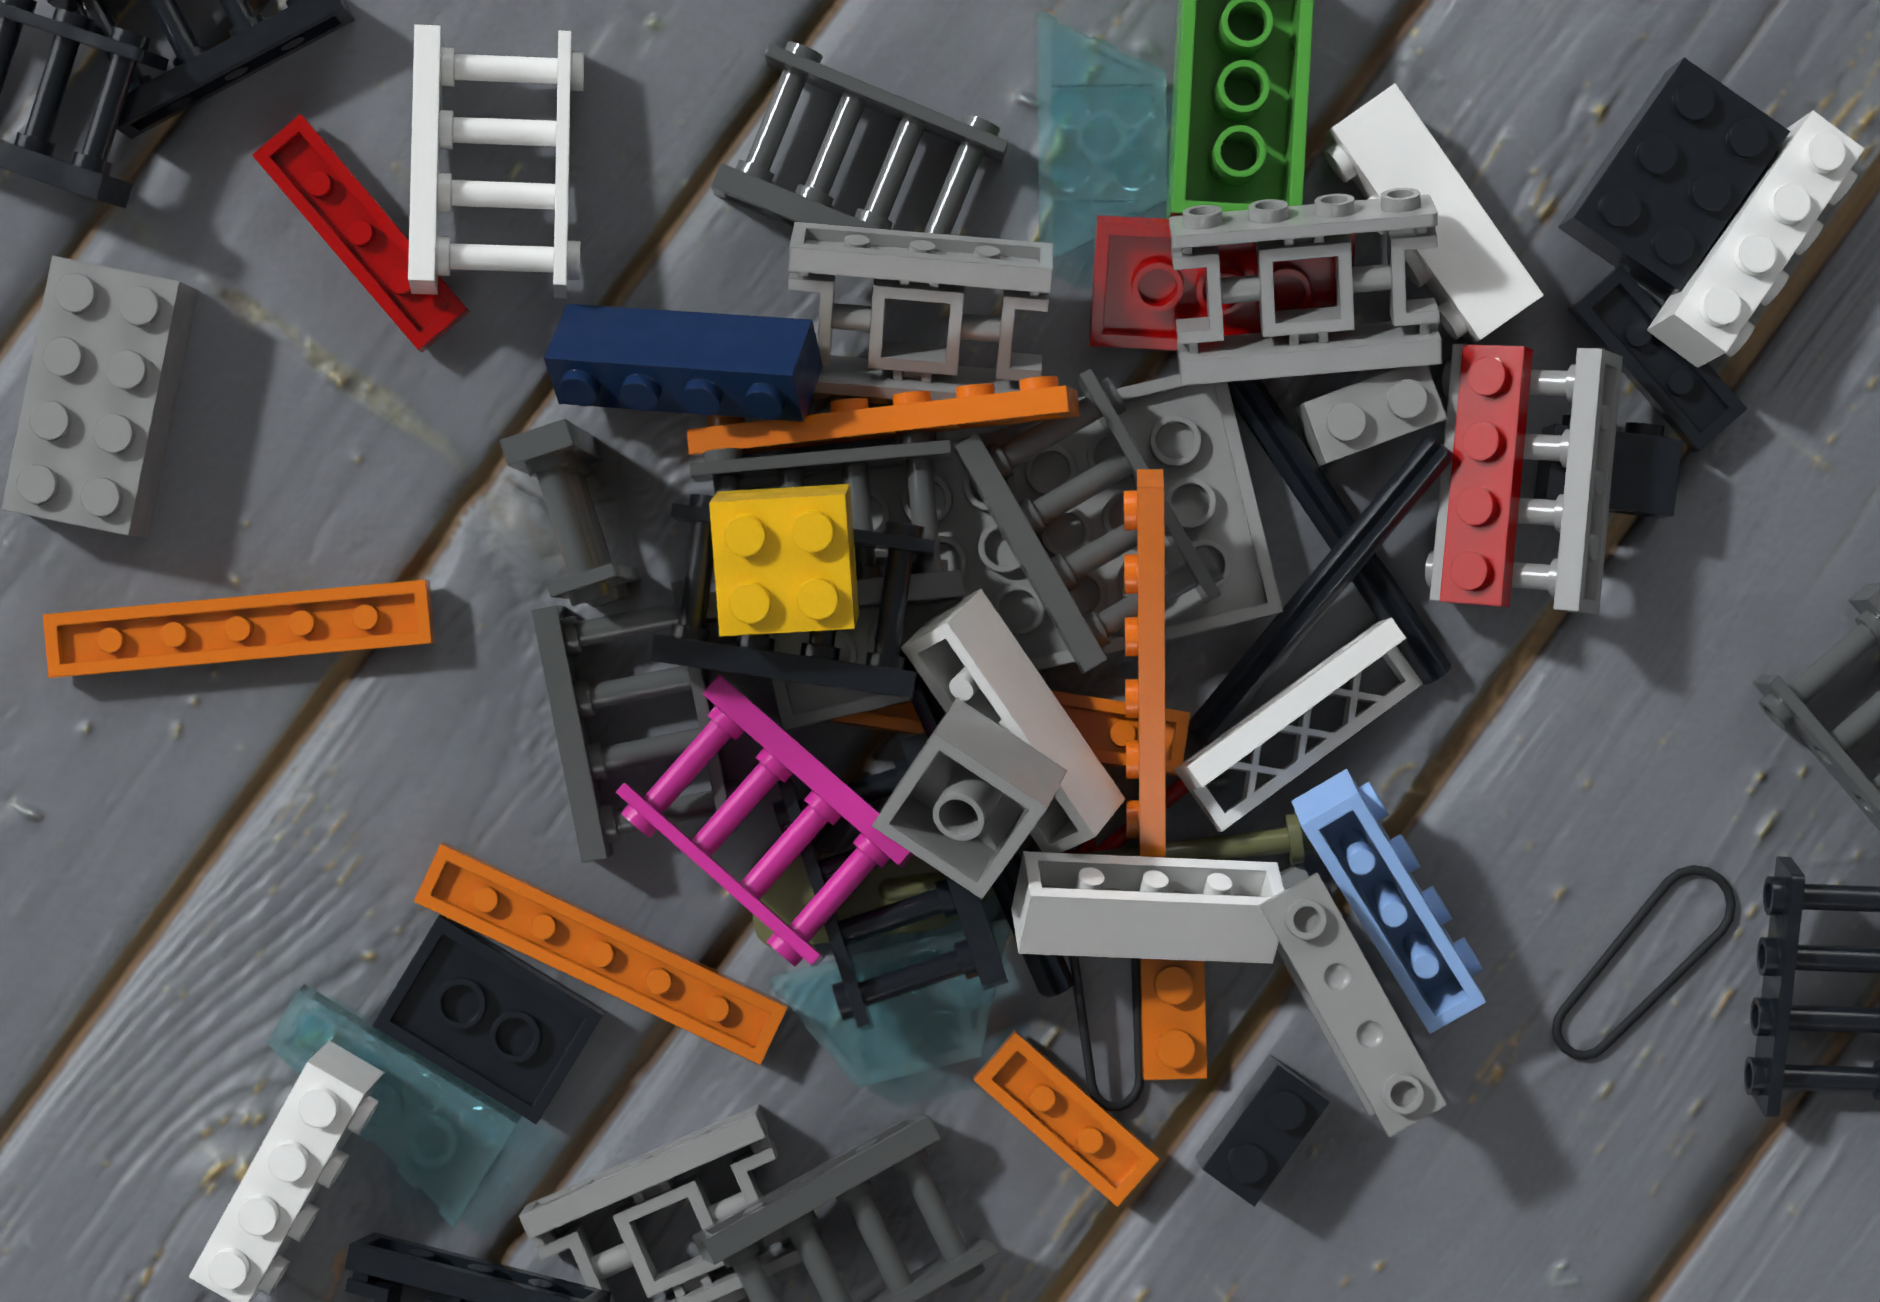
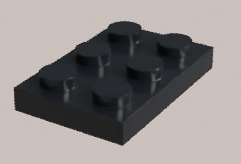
M439 915L372 1026L532 1123L537 1124L605 1012L457 922Z

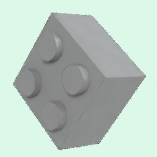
M956 698L892 792L872 827L983 899L1047 810L1068 770L959 698Z

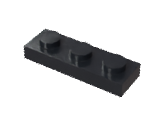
M1622 265L1613 269L1568 309L1602 349L1623 357L1621 371L1677 435L1683 439L1692 452H1698L1747 410L1746 406L1708 363L1697 368L1647 331L1661 309Z

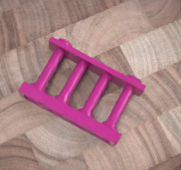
M719 674L702 693L715 705L707 714L712 720L644 797L626 783L620 786L616 793L628 803L621 814L648 838H651L659 830L774 932L766 942L794 967L803 958L812 966L817 967L825 956L809 943L810 940L876 865L883 868L891 859L900 868H903L914 854L873 828L872 824L879 813ZM745 731L763 747L755 757L760 762L694 838L691 839L664 815V812L729 738L732 737L734 740H737ZM794 774L812 790L804 799L808 806L740 882L720 865L712 855L779 779L785 783ZM842 816L860 832V835L853 841L857 848L789 925L760 899L825 824L829 822L834 825Z

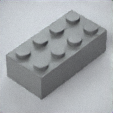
M52 255L1 510L127 536L148 538L198 292L197 289L176 280Z

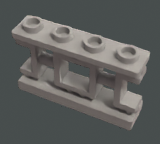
M1395 188L1382 192L1379 199L1354 201V197L1348 194H1327L1317 197L1314 200L1315 204L1288 206V203L1284 200L1266 199L1249 204V210L1222 212V208L1219 206L1198 205L1186 208L1181 216L1170 217L1169 228L1173 269L1205 267L1208 317L1176 319L1177 354L1181 385L1442 364V339L1438 331L1440 314L1435 298L1406 300L1405 250L1438 248L1436 233L1438 211L1431 196L1421 195L1419 190L1413 188ZM1386 231L1388 264L1352 267L1351 240L1348 234ZM1256 242L1257 275L1220 278L1217 245ZM1335 256L1337 306L1275 311L1272 262ZM1388 290L1389 314L1392 321L1354 325L1353 293ZM1259 301L1262 332L1224 335L1222 304Z
M794 222L789 246L788 271L790 273L788 290L820 293L818 336L816 338L823 368L812 399H824L835 394L868 398L869 403L889 404L893 402V394L911 391H931L932 401L956 398L955 388L958 386L982 383L994 384L995 393L1020 391L1019 380L1042 375V355L1011 352L1015 309L1048 312L1053 270V243ZM836 275L874 278L872 306L834 303ZM965 286L1003 289L1001 317L963 314ZM886 298L950 304L947 347L883 342ZM833 329L870 332L868 358L831 355ZM960 340L998 343L996 369L958 366Z
M758 1104L528 1203L520 1213L519 1218L528 1239L534 1238L537 1245L536 1251L540 1261L569 1248L571 1249L586 1286L610 1291L605 1279L634 1267L647 1298L670 1288L674 1291L651 1302H711L713 1300L715 1302H737L748 1295L734 1268L730 1267L714 1275L712 1274V1270L725 1265L723 1261L714 1265L703 1260L702 1256L699 1255L657 1273L635 1220L688 1197L703 1230L763 1197L752 1169L777 1159L778 1151L774 1141L769 1136V1126ZM749 1144L752 1148L751 1151L732 1158L730 1164L742 1191L738 1194L711 1205L698 1174L673 1184L671 1178ZM631 1195L633 1196V1202L616 1208L612 1215L624 1242L594 1255L581 1224L559 1234L555 1231V1228ZM780 1229L762 1238L765 1247L789 1238L790 1235L783 1236ZM792 1239L784 1245L757 1256L767 1277L773 1275L776 1282L791 1279L807 1270ZM611 1294L610 1302H615Z

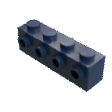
M579 304L566 305L544 356L559 404L804 422L823 368L813 321L810 319Z

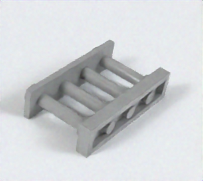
M1453 344L1452 359L1448 360L1445 364L1442 376L1443 392L1446 398H1448L1444 446L1452 454L1463 344ZM1577 348L1576 364H1572L1568 371L1531 369L1529 395L1567 397L1568 402L1572 403L1570 429H1566L1562 435H1525L1523 459L1560 461L1562 467L1566 468L1564 494H1560L1556 500L1520 498L1517 524L1555 526L1556 531L1560 533L1558 559H1553L1550 565L1514 562L1512 588L1548 590L1550 596L1554 597V610L1599 615L1623 359L1622 356L1605 349ZM1452 461L1441 473L1434 550L1428 554L1425 564V580L1427 586L1431 588L1430 600L1433 601L1440 600Z
M1303 864L1292 865L1281 871L1280 875L1284 891L1259 904L1279 940L1276 951L1366 1113L1369 1116L1376 1114L1387 1136L1391 1137L1447 1106L1319 874L1315 873L1309 876Z

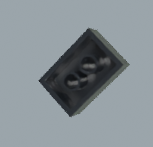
M1684 57L1664 73L1558 228L1615 268L1622 265L1638 284L1660 299L1679 292L1786 139L1790 130Z

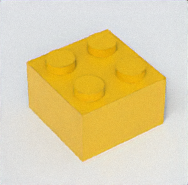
M850 484L718 491L709 502L719 636L855 629L859 617Z

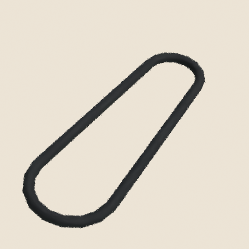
M1691 865L1679 868L1664 878L1554 1016L1552 1025L1554 1041L1564 1054L1573 1059L1588 1060L1601 1055L1727 932L1734 920L1736 902L1731 886L1721 874L1709 867ZM1689 875L1706 876L1716 882L1723 891L1726 901L1725 916L1719 927L1600 1044L1593 1049L1585 1051L1576 1050L1569 1046L1564 1040L1561 1031L1562 1021L1669 887L1680 878Z
M1069 956L1086 1081L1090 1097L1107 1111L1124 1110L1138 1100L1144 1088L1142 1074L1140 958H1131L1135 1084L1131 1093L1125 1099L1118 1102H1110L1101 1096L1096 1084L1079 957Z

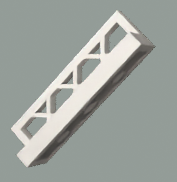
M1392 617L1372 624L1174 769L1218 832H1223L1423 684L1397 647L1406 637ZM1380 657L1384 658L1400 681L1399 684L1382 696L1359 692L1362 670ZM1349 681L1348 690L1339 688ZM1328 695L1346 698L1342 726L1333 732L1309 728L1313 706ZM1357 701L1372 703L1355 715ZM1299 717L1298 726L1289 725ZM1278 732L1296 735L1293 762L1283 769L1259 765L1261 745ZM1307 737L1322 739L1306 751ZM1249 754L1248 763L1238 762ZM1227 769L1245 771L1246 777L1242 799L1224 812L1205 785ZM1257 774L1272 776L1255 789Z

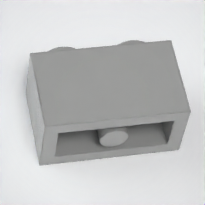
M1428 365L1396 368L1304 402L1294 408L1311 456L1319 467L1447 419Z

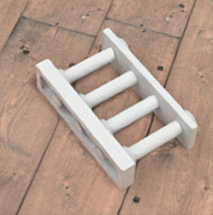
M414 24L408 281L412 294L438 295V276H450L451 269L554 273V298L567 299V280H580L581 241H568L571 91L583 92L584 53L572 52L571 31L558 30V58L455 54V47H444L441 26ZM455 80L557 84V121L454 117L453 110H442L443 86L454 87ZM453 143L556 147L555 184L452 180V173H441V149H453ZM452 206L555 210L554 247L451 243L450 237H439L440 212L451 213Z

